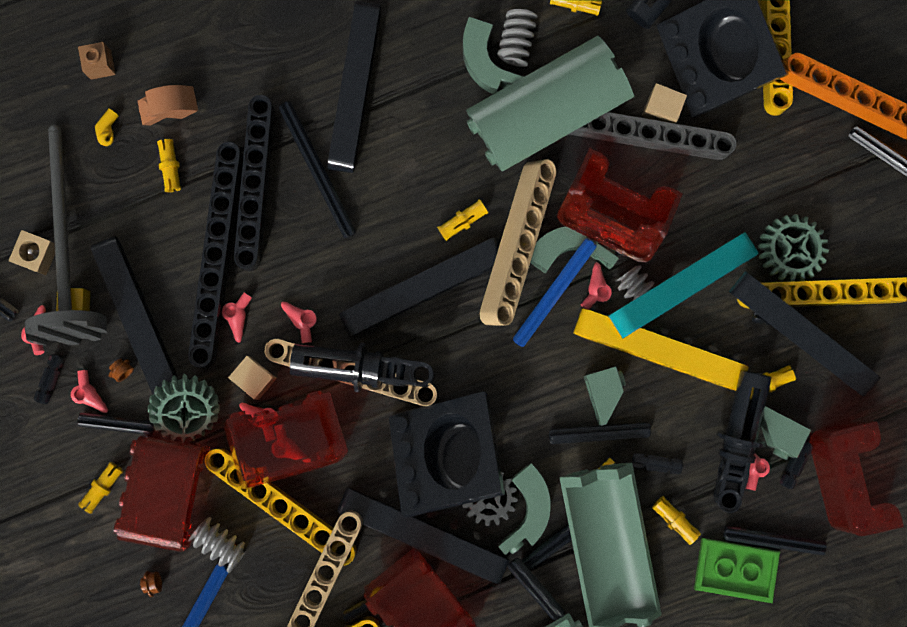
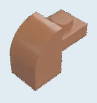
M169 85L157 87L146 91V97L138 100L142 125L151 126L165 118L183 119L198 111L192 86Z

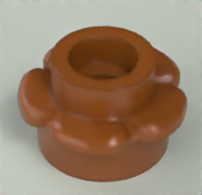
M122 359L116 360L109 367L111 370L109 377L114 378L117 382L125 380L134 370L130 365L131 361L128 359L124 361Z
M146 571L144 577L140 580V586L143 593H148L150 597H154L155 593L162 591V580L158 572L151 573Z

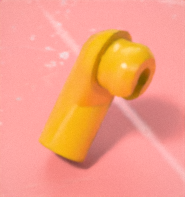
M109 108L95 125L97 140L103 146H109L113 143L112 124L119 117Z

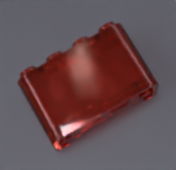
M589 148L558 211V220L564 226L635 261H650L668 233L683 193L667 186H661L654 191L649 199L604 177L609 168L608 159L603 154Z
M322 391L311 392L306 395L307 399L302 402V405L294 407L293 403L279 407V411L269 413V410L260 411L253 415L254 418H252L251 414H246L245 411H239L231 414L230 418L226 419L224 430L241 489L266 484L329 466L343 460L348 450L330 392L323 394Z
M877 421L852 422L821 429L814 432L810 438V443L813 445L812 456L830 525L836 530L857 536H867L904 527L900 511L895 505L881 503L871 506L858 453L871 451L879 445L881 435Z
M140 435L137 440L134 439L130 448V455H133L132 463L125 472L126 492H122L119 501V507L122 508L121 516L117 518L114 525V534H117L118 540L179 552L190 548L191 541L188 542L191 535H188L186 530L191 529L192 526L190 519L199 474L203 472V467L199 466V464L202 465L210 446L153 435Z
M415 547L364 587L365 593L363 595L367 600L366 606L374 616L379 614L388 627L391 625L394 627H478Z

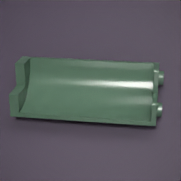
M599 36L585 42L466 110L470 118L467 124L473 134L478 133L484 140L488 149L485 155L491 165L496 164L503 172L634 97L623 69L618 68L613 59L615 58L614 54Z
M632 463L600 466V469L590 471L585 469L560 477L589 627H620L625 623H635L638 627L651 625L652 621L662 614Z

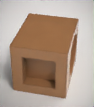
M104 42L78 47L82 71L90 79L115 75L112 52Z

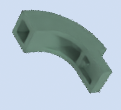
M469 17L463 36V58L473 80L487 92L495 94L498 92L499 87L506 88L522 79L523 76L502 70L490 60L487 46L492 34L493 25Z
M566 226L545 234L536 242L530 263L546 273L558 256L568 251H577L586 238L592 240L597 245L591 257L608 269H611L619 258L614 255L616 253L614 249L606 244L602 246L598 244L603 234L587 227Z
M532 463L527 464L511 478L512 482L524 496L526 513L522 523L498 543V547L505 555L509 551L511 554L518 551L524 545L522 542L524 538L533 546L541 537L548 524L551 509L549 491L543 477Z

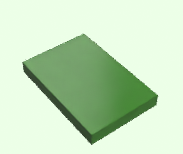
M701 538L694 589L773 603L780 551Z

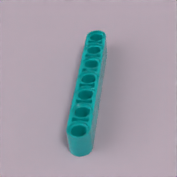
M746 232L608 317L621 337L625 338L758 255L759 252Z

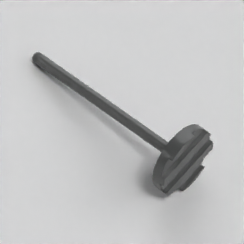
M54 124L49 127L48 132L59 311L42 313L28 318L25 321V334L28 342L38 345H47V341L78 345L81 344L80 339L100 340L101 334L107 333V318L97 312L72 310L61 127Z

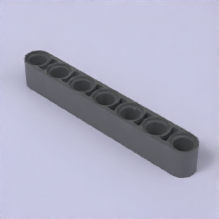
M610 112L594 119L601 121L604 129H594L591 121L569 134L715 160L726 159L736 148L735 137L727 132ZM617 125H625L629 133H619ZM642 129L651 130L653 138H645L642 134ZM674 133L678 138V142H670L667 134ZM692 138H700L703 146L696 147L692 142ZM717 142H724L728 150L721 151L717 146Z

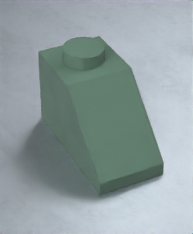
M616 367L583 376L598 425L607 424L624 392L622 386L626 385L622 371H617Z
M765 406L761 428L767 446L774 449L773 454L785 460L788 457L797 458L811 430Z

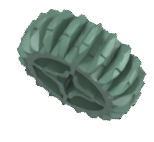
M797 214L793 215L791 219L788 215H785L781 221L775 219L773 226L768 225L765 228L768 234H762L760 239L766 243L758 245V249L765 250V253L760 254L759 259H767L763 267H772L769 273L771 276L779 273V281H783L786 276L788 282H794L795 279L797 281H805V277L811 279L814 277V272L818 273L822 270L819 264H824L827 260L821 255L829 252L827 248H822V245L826 244L828 240L820 239V235L824 233V230L815 231L817 222L808 225V217H803L799 220ZM796 230L801 234L796 238H792L789 235L785 236L781 231ZM807 240H808L809 243H810L811 256H810V253H809V252L807 251V249H806V242H807ZM776 241V244L779 246L781 250V255L779 258L777 257L775 251ZM797 243L796 248L794 249L795 253L789 255L792 249L791 245ZM792 259L798 263L802 262L805 266L801 269H794L785 264Z
M184 373L182 379L178 380L173 375L172 382L163 380L162 387L156 386L154 394H151L148 405L149 420L151 423H154L156 431L161 430L163 438L170 434L172 441L177 437H181L183 443L186 437H191L195 441L196 434L204 437L206 434L205 429L212 430L213 422H217V413L220 411L218 395L214 394L212 386H207L205 379L198 382V377L194 375L189 380ZM184 402H186L185 413L182 414Z

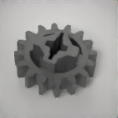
M510 478L505 481L503 480L504 491L507 494L504 507L500 503L501 496L494 497L495 503L498 505L497 507L489 501L484 503L483 500L476 501L475 504L473 502L463 504V508L470 507L471 509L467 513L468 517L475 514V522L479 523L481 519H484L486 526H489L490 520H494L496 525H499L500 517L508 520L506 512L508 510L511 512L515 511L511 506V502L518 501L511 494L517 491L516 487L509 488L508 486L512 480ZM485 508L493 509L496 514L486 515L481 513V511Z

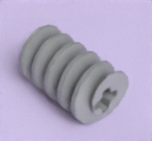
M525 9L509 10L506 13L505 30L502 31L503 40L500 41L501 49L498 51L497 56L505 63L526 67L528 62L522 60V57H529L530 53L524 50V48L532 46V43L527 41L526 38L534 37V33L528 31V29L536 27V24L530 21V19H537L538 16L532 11Z
M641 265L635 266L617 280L621 281L618 287L619 291L627 289L624 295L625 299L634 297V301L650 291L654 285L653 281L644 282L648 276L647 273L638 274L642 268Z
M208 517L197 527L188 542L195 538L193 543L195 548L203 544L201 553L204 555L212 551L210 555L212 561L220 557L218 563L220 567L229 563L227 572L230 573L245 555L246 551H243L245 543L241 542L236 546L235 541L237 537L235 535L230 539H226L228 530L226 529L218 533L220 524L217 523L210 527L212 518Z

